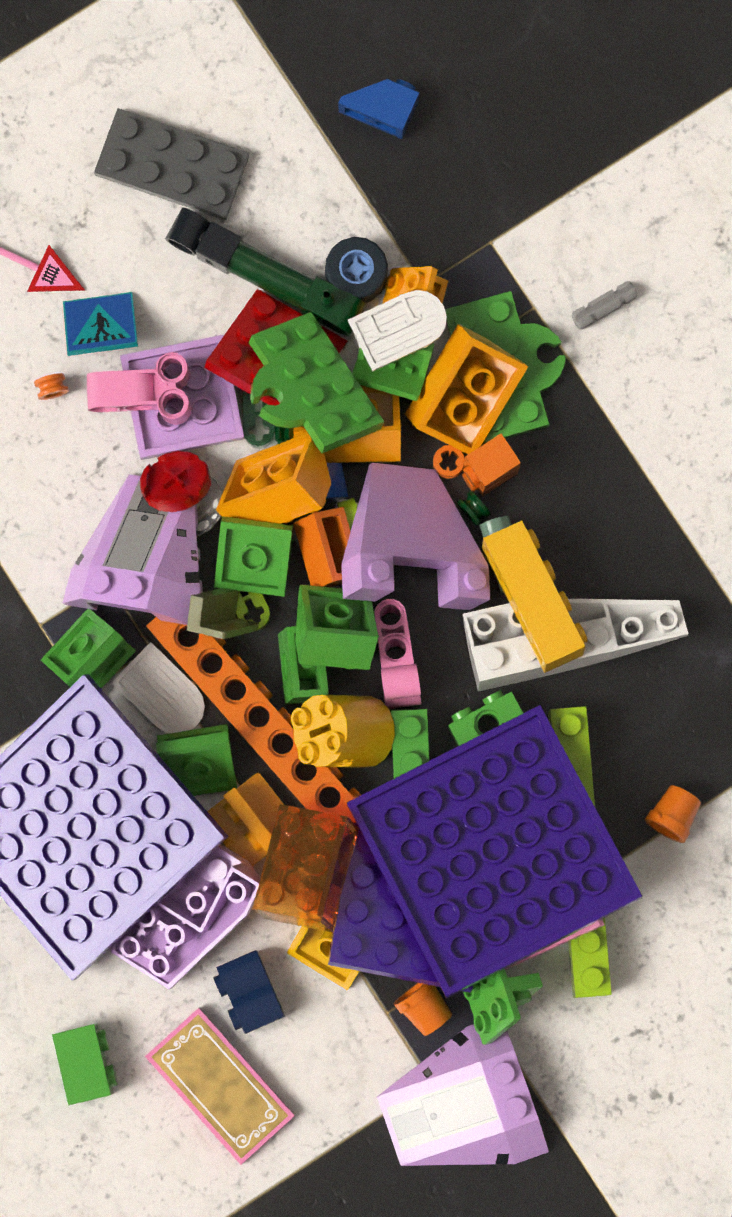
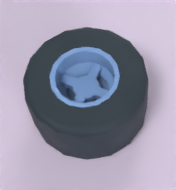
M351 237L341 240L331 249L326 258L325 278L327 282L342 291L351 293L365 303L372 301L383 291L387 281L388 263L385 253L375 242L367 238Z

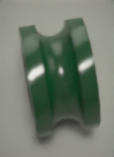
M469 491L467 499H460L457 504L468 519L478 526L481 524V517H489L491 513L484 503L472 491Z

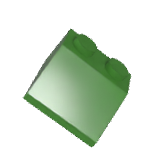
M300 585L295 637L299 664L369 670L379 637L372 601L343 599L342 588Z

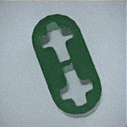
M244 391V438L248 445L253 448H266L274 440L275 425L262 419L263 428L269 430V434H264L261 441H256L255 435L249 434L250 430L256 428V418L261 417L259 416L260 411H256V404H252L249 399L250 394Z

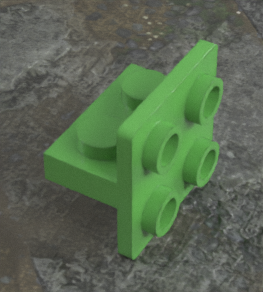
M432 343L427 348L418 350L373 372L362 349L359 348L352 374L362 386L417 401L435 344Z
M505 969L474 984L473 990L470 993L463 991L474 1016L475 1030L480 1035L483 1045L491 1044L520 1020L521 1016L518 1007L532 1000L531 996L543 987L539 973L508 978Z

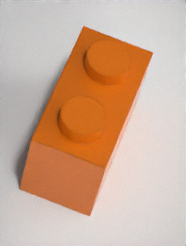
M499 434L465 456L462 477L472 492L478 490L483 497L517 475L521 462L503 435Z
M344 507L315 512L294 522L293 525L310 585L321 587L342 585L341 564L351 532Z

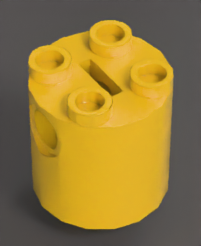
M349 695L312 696L302 704L301 708H296L291 715V723L294 728V742L298 750L299 760L304 764H311L316 767H373L384 761L392 749L395 737L394 720L388 707L381 700L374 697Z

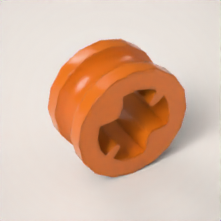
M57 373L35 380V387L40 389V392L37 394L38 399L48 400L67 394L69 392L68 387L63 385L65 375Z
M445 445L435 452L433 468L442 478H455L463 471L464 455L462 451L450 445ZM445 453H448L449 457L451 454H454L458 458L455 461L456 469L449 471V467H447V470H443L440 467L443 462L441 456Z

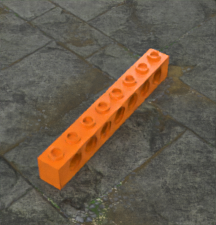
M157 617L146 625L154 637L334 842L344 835L353 823L356 824L347 806V802L361 796V794L354 787L348 791L339 780L344 775L337 767H316L317 773L309 781H303L297 777L296 769L302 762L299 760L298 750L294 742L291 715L284 707L277 711L269 701L273 695L260 680L254 684L245 674L250 669L237 654L230 657L222 648L226 644L224 639L199 634L198 642L194 646L185 647L180 644L179 637L187 629V625L161 621ZM211 655H216L222 659L221 669L214 674L203 670V661ZM241 682L245 685L246 693L243 698L231 700L226 696V689L230 683ZM257 708L265 709L270 716L268 723L263 727H255L249 721L251 712ZM279 735H287L293 740V747L286 754H279L273 749V741ZM327 788H333L340 794V802L333 808L324 807L319 800L321 792Z

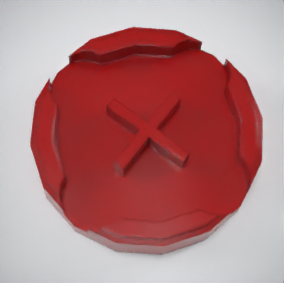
M176 451L166 453L158 457V462L152 466L149 463L144 468L140 477V489L143 498L149 506L165 512L182 511L198 504L207 495L211 486L208 465L192 452Z

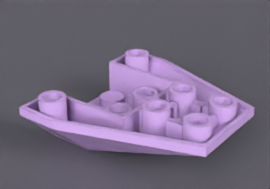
M220 844L111 947V953L164 987L171 989L249 915L264 883L248 860Z

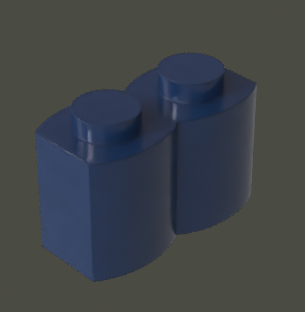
M257 950L216 967L219 975L213 977L221 997L229 996L233 1008L227 1011L235 1030L242 1028L244 1033L248 1034L285 1017Z

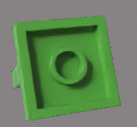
M222 516L214 588L285 597L288 567L293 547V526Z
M87 609L43 656L41 661L69 687L84 674H89L98 686L102 688L136 650L91 609Z
M227 724L157 735V754L193 796L228 791L234 787L237 788Z

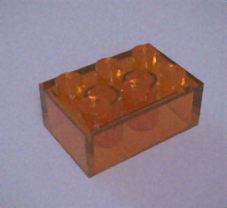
M280 804L252 909L267 920L333 932L340 897L348 874L359 828L347 816Z

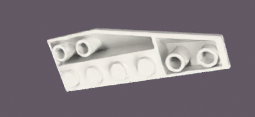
M568 599L572 611L568 613L574 624L578 622L581 624L588 642L584 643L585 650L583 656L546 673L543 672L510 603L464 613L462 616L468 651L478 692L589 666L688 636V631L680 601Z

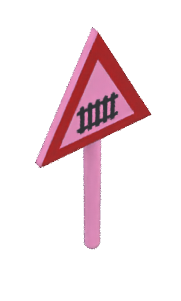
M48 245L39 265L0 247V255L36 271L27 292L85 291L50 245Z

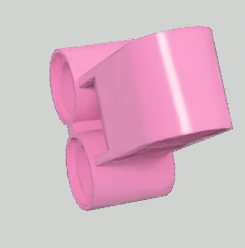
M169 352L158 359L156 369L87 374L88 411L159 410L166 422L174 425L182 424L188 420L192 411L187 395L181 390L190 380L189 366L183 356L178 353ZM170 364L181 365L182 373L177 378L168 379L164 376V371ZM174 398L181 399L184 405L180 412L176 414L166 412L165 407L169 400Z
M395 599L383 600L376 606L374 616L379 636L377 642L382 668L381 680L385 705L388 709L421 705L417 665L414 664L406 610L400 601ZM388 613H394L400 617V620L394 625H386L381 621L382 617ZM392 647H400L405 651L404 656L399 659L389 658L386 653Z

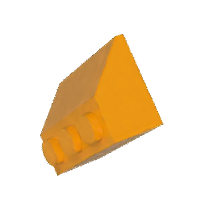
M458 324L424 380L419 399L412 401L405 416L416 429L466 454H470L483 444L528 366L487 338Z
M360 385L384 420V424L381 430L325 452L326 463L401 461L399 396ZM304 426L293 428L294 438L308 433Z
M305 433L236 460L216 511L224 517L277 524L289 523L297 517L318 512L325 505L331 486L324 453L321 454L310 435Z

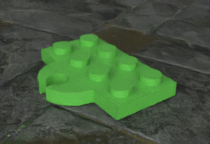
M511 291L445 309L446 323L450 336L456 326L460 324L487 338L528 366L482 445L499 434H502L507 439L549 427L540 393L551 388L561 377L565 365V355H559L551 363H543L538 359L537 351L542 346L548 345L555 348L561 345L559 337L547 327L535 323L520 324Z
M312 312L251 335L249 344L264 365V367L259 369L252 382L251 403H259L264 396L275 397L280 403L279 405L267 404L262 407L259 414L262 419L277 427L295 428L304 426L321 454L381 430L384 420Z

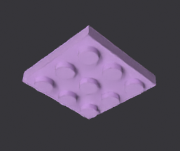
M224 335L120 355L123 370L156 369L158 359L165 353H178L186 360L191 373L189 382L181 389L187 395L192 407L191 415L184 423L174 425L166 422L159 410L131 411L141 460L159 457L166 453L184 452L245 439L234 385L204 368L206 360ZM175 363L170 364L166 367L164 376L168 379L177 378L182 373V366ZM178 398L171 399L167 402L165 410L169 414H176L182 410L184 402Z

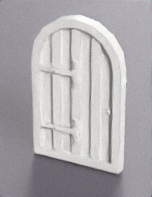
M415 290L400 294L396 298L350 318L348 323L373 372L418 350L427 348L438 340L445 330L447 316L444 305L436 296L427 291Z
M151 642L111 682L150 720L153 726H156L166 734L193 730L203 718L205 710L204 699L195 683L190 681Z

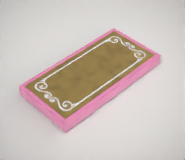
M200 1008L193 1012L145 1056L240 1165L295 1116Z

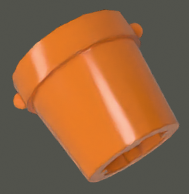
M671 785L654 809L649 811L644 821L661 835L673 841L685 843L701 801L690 792Z
M417 983L395 1001L394 1006L424 1036H427L447 1022L453 1014L436 988L437 986Z

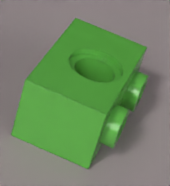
M296 626L286 627L278 634L285 704L304 703L312 696L329 695L326 666L299 664L295 642Z
M499 690L484 698L485 706L472 712L471 708L467 707L452 715L453 723L449 724L447 728L457 746L483 734L478 729V720L483 716L493 717L499 726L523 714L512 691L504 695Z

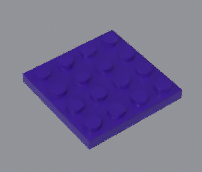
M353 823L350 830L328 965L440 987L358 825ZM473 985L462 991L470 993L473 990Z

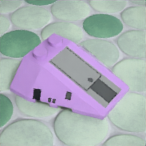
M129 474L72 567L62 603L68 606L97 610L99 604L152 613L161 621L187 625L190 597L194 594L203 593L202 581L199 579L198 561L200 560V549L197 547L196 529H198L197 504L177 512L159 511L149 506L143 498L140 489L141 476Z
M474 1024L469 1025L377 1096L401 1166L517 1164L549 1152L533 1101L507 1031L491 1044L483 1045Z

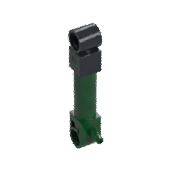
M181 208L165 237V240L175 248L187 254L196 255L198 260L225 274L233 273L301 309V314L304 315L312 312L319 323L344 336L350 337L353 332L348 319L363 313L367 306L365 302L351 293L338 289L318 276L314 279L243 242V237L215 222H210L190 209Z

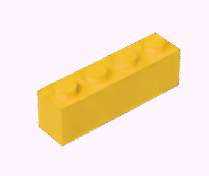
M520 521L484 537L482 549L543 672L546 673L583 656L585 650L584 643L588 642L581 624L579 622L574 624L568 613L572 611L566 594L564 591L558 593L553 583L556 576L548 560L542 561L537 551L540 548V543L532 528L527 530L523 521Z

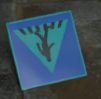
M132 292L63 301L68 356L138 347Z

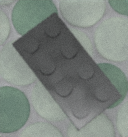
M117 108L94 174L97 177L227 220L249 159V153Z

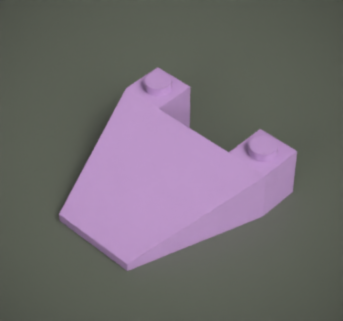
M371 463L369 465L341 564L343 599L375 602L395 591L393 565L437 569L438 603L440 608L471 610L490 600L489 565L436 470Z

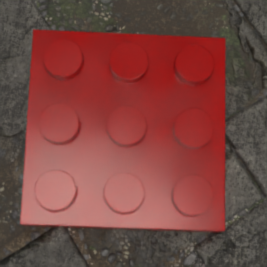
M257 288L206 360L204 368L250 394L251 385L259 369L264 367L249 344L251 335L303 314ZM320 325L341 355L348 340ZM264 396L261 398V401L268 405L280 404L279 401L272 396Z

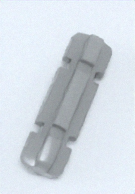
M626 281L617 286L616 291L610 290L589 302L588 307L582 306L573 311L572 319L579 329H584L591 325L594 319L598 321L619 309L622 303L626 305L637 297L636 289L630 281Z

